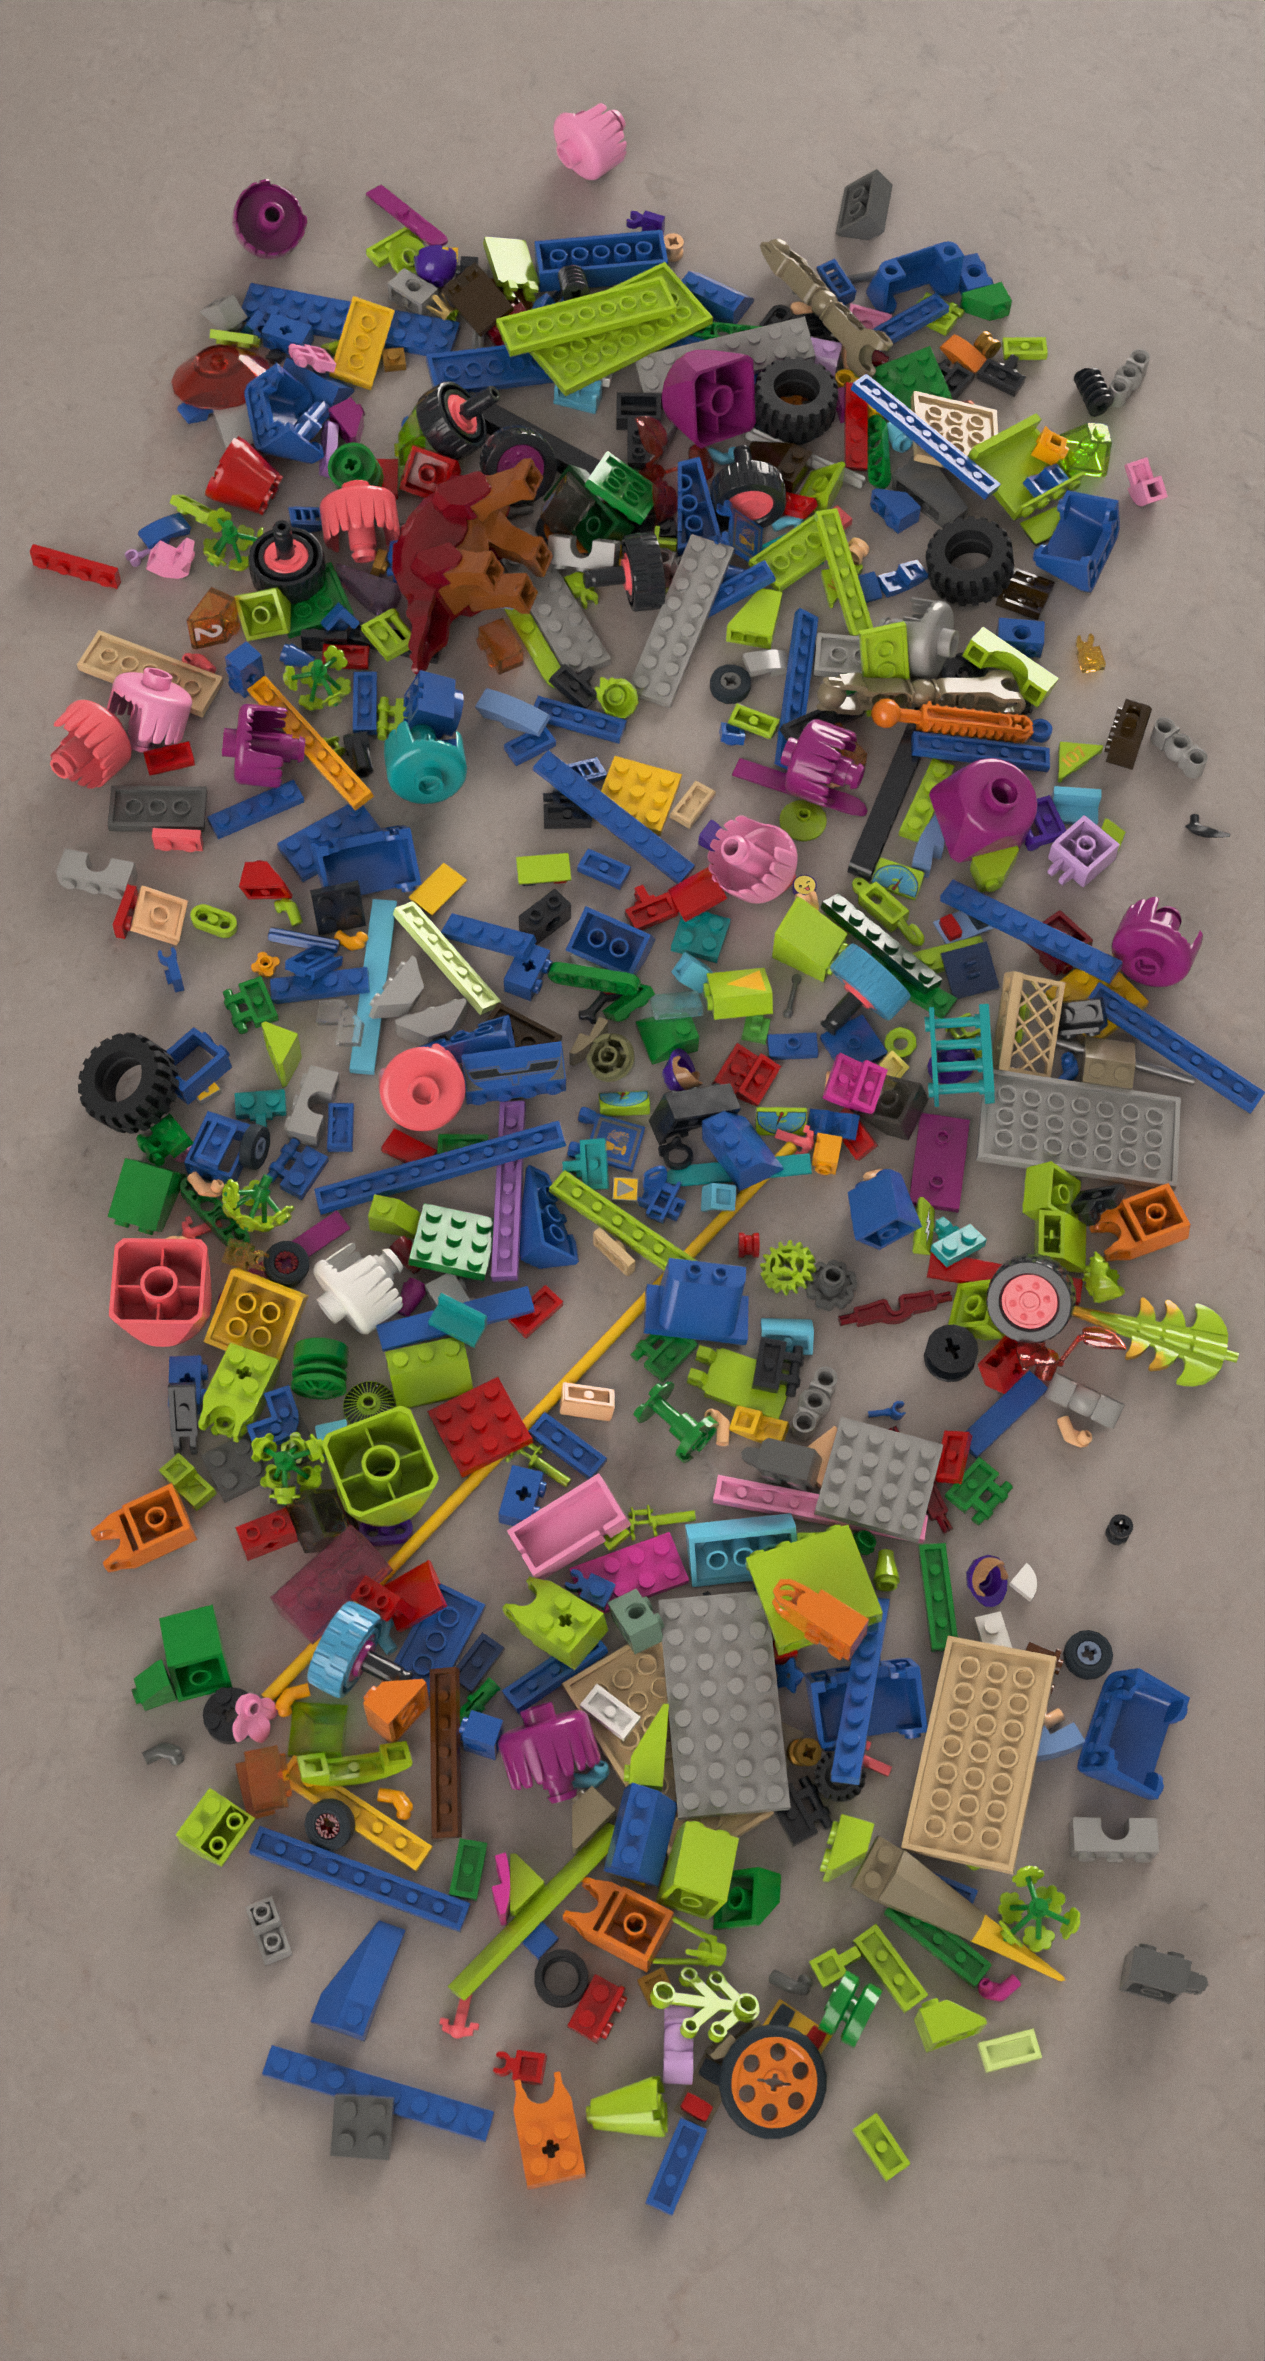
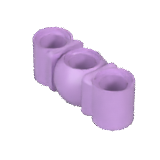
M670 2005L664 2008L663 2084L692 2085L694 2038H685L680 2032L683 2021L694 2016V2008ZM686 2026L687 2029L693 2031L691 2026Z

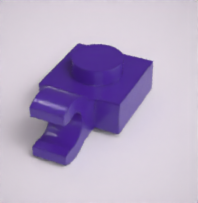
M646 210L644 214L631 211L630 219L627 218L626 227L630 229L642 227V231L662 230L664 234L665 216Z

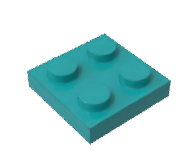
M703 912L685 922L681 916L671 944V951L680 954L686 952L695 958L717 963L731 919Z

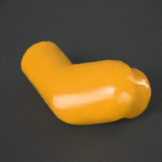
M339 930L334 936V939L339 940L340 945L350 951L364 948L366 946L365 943L369 939L362 931H358L356 936L350 937Z
M308 1683L286 1688L275 1702V1709L278 1710L280 1717H287L292 1714L291 1706L295 1700L311 1696Z

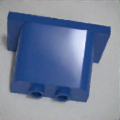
M669 1258L660 1285L647 1284L644 1333L746 1345L748 1341L749 1296H743L746 1267Z

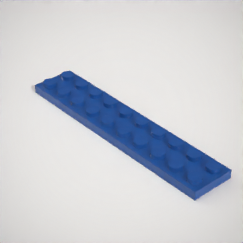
M250 283L241 307L248 318L242 322H247L255 311L258 310L264 315L262 319L265 323L271 314L274 313L312 325L313 335L340 340L351 301ZM395 310L384 348L403 347L406 353L422 356L452 352L460 330V322Z

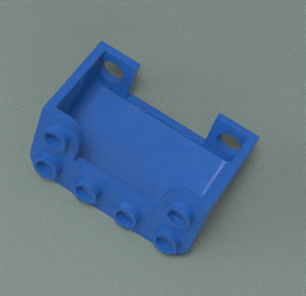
M946 241L886 260L881 263L866 289V294L877 311L893 314L897 308L894 295L930 284L933 291L940 296L958 293L964 254L956 243Z

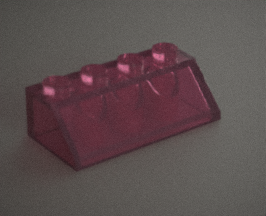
M350 1524L277 1590L270 1599L278 1613L313 1645L322 1637L338 1610L349 1601L354 1602L351 1599V1595L365 1575L381 1583L393 1570L370 1541Z

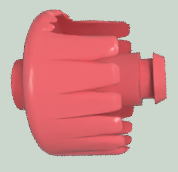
M353 480L344 483L341 489L326 495L320 503V516L325 545L327 548H331L332 551L339 552V525H341L342 531H348L350 550L354 552L351 556L357 563H368L375 560L377 551L374 549L377 547L374 519L378 527H383L387 546H390V541L399 539L400 526L396 498L386 488L369 485L364 480Z
M89 700L74 701L54 722V727L64 725V729L69 732L60 742L58 748L50 755L51 768L59 777L63 779L68 778L72 782L80 779L77 782L80 786L84 787L87 785L89 789L99 788L128 764L132 753L128 735L120 720L99 704Z
M432 1044L431 1048L416 1047L403 1051L396 1055L387 1067L382 1068L379 1072L378 1087L382 1105L390 1118L404 1128L413 1131L438 1129L449 1123L457 1115L464 1102L465 1080L460 1065L454 1056L439 1044Z

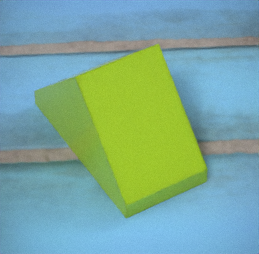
M516 1853L510 1854L511 1917H516L545 1887V1883Z

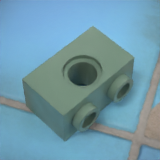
M634 1589L607 1602L614 1624L634 1654L662 1642L664 1637L661 1629L665 1628L660 1615L658 1613L653 1614V1607L647 1596L642 1598L638 1590Z

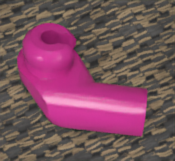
M1013 1974L1001 1984L992 1982L989 1978H983L979 1981L978 1991L985 1999L1001 2002L1017 1990L1021 1983Z

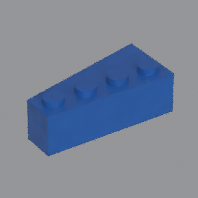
M700 457L678 462V556L683 555L691 534L714 541L715 535L721 537Z

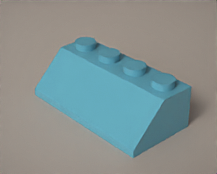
M792 1514L686 1524V1545L692 1587L753 1581L749 1570L747 1571L746 1558L752 1552L757 1550L768 1551L785 1541L790 1543L797 1541L796 1525Z

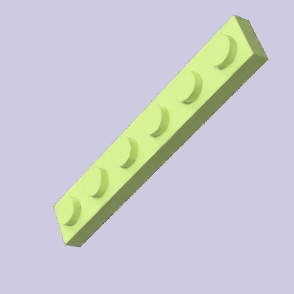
M414 901L394 909L392 915L480 1015L494 1010L498 1002L501 1003V1000Z

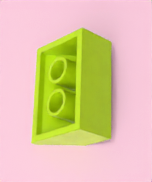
M454 1337L385 1352L396 1407L403 1406L409 1409L446 1401L473 1389L464 1342Z

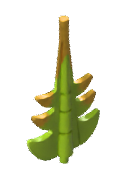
M1144 1297L1140 1298V1311L1137 1317L1075 1306L1072 1316L1130 1338L1131 1345L1125 1355L1126 1360L1135 1359L1141 1356L1149 1346L1153 1347L1155 1358L1148 1367L1149 1371L1166 1369L1177 1358H1181L1184 1363V1370L1176 1380V1384L1181 1386L1194 1387L1204 1385L1217 1376L1224 1360L1237 1363L1239 1353L1227 1350L1228 1331L1222 1318L1212 1309L1198 1303L1195 1305L1196 1322L1191 1328L1186 1327L1182 1311L1169 1300H1166L1164 1304L1166 1309L1165 1318L1161 1322L1156 1321L1154 1308Z

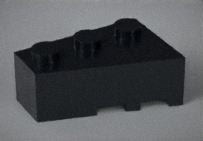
M716 1083L704 1088L692 1087L679 1092L672 1090L663 1095L648 1121L658 1144L662 1145L666 1144V1138L680 1134L681 1138L689 1136L688 1131L702 1127V1120L720 1112L726 1111L737 1115L741 1110V1106L730 1083L722 1085Z

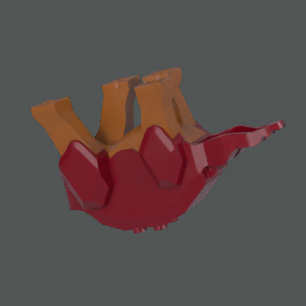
M524 458L514 468L493 475H484L480 471L466 475H451L448 481L438 484L436 491L421 501L409 515L406 523L401 526L400 537L393 544L392 572L401 593L408 601L406 616L412 623V631L408 643V648L412 653L409 655V658L413 662L411 670L416 676L420 670L427 671L432 656L448 644L450 625L459 615L472 617L483 610L504 607L514 608L521 614L530 613L538 591L533 586L528 574H503L504 567L498 560L504 558L523 564L536 577H545L553 558V554L548 549L543 537L532 536L513 526L506 518L510 511V504L520 500H534L536 496V491L542 482L543 476L538 468H536L532 458Z

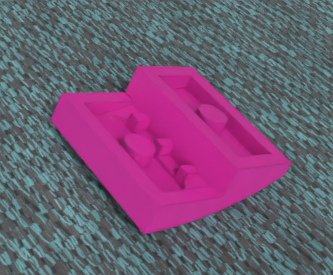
M839 1053L835 1058L822 1098L855 1111L872 1114L874 1113L888 1070L868 1060L861 1063Z
M506 1852L495 1855L496 1870L500 1884L492 1886L493 1900L501 1926L507 1924L510 1913L511 1885Z

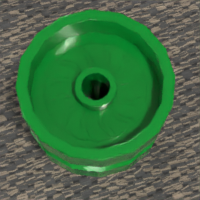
M355 442L344 444L337 448L329 459L328 474L337 489H341L344 483L353 480H364L369 485L382 487L384 479L383 469L367 446Z
M846 1970L839 1986H835L824 2008L826 2012L818 2029L831 2036L836 2032L840 2022H845L846 2025L840 2035L841 2042L854 2048L883 1990L869 1983L865 1985L859 1998L854 1996L860 1984V1977Z

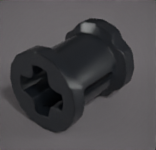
M1124 1514L1113 1516L1105 1530V1536L1109 1543L1113 1545L1125 1543L1133 1530L1132 1520ZM1117 1527L1121 1528V1533L1117 1532Z

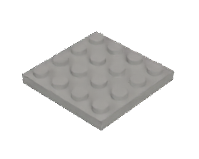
M841 1417L814 1515L918 1543L943 1444Z

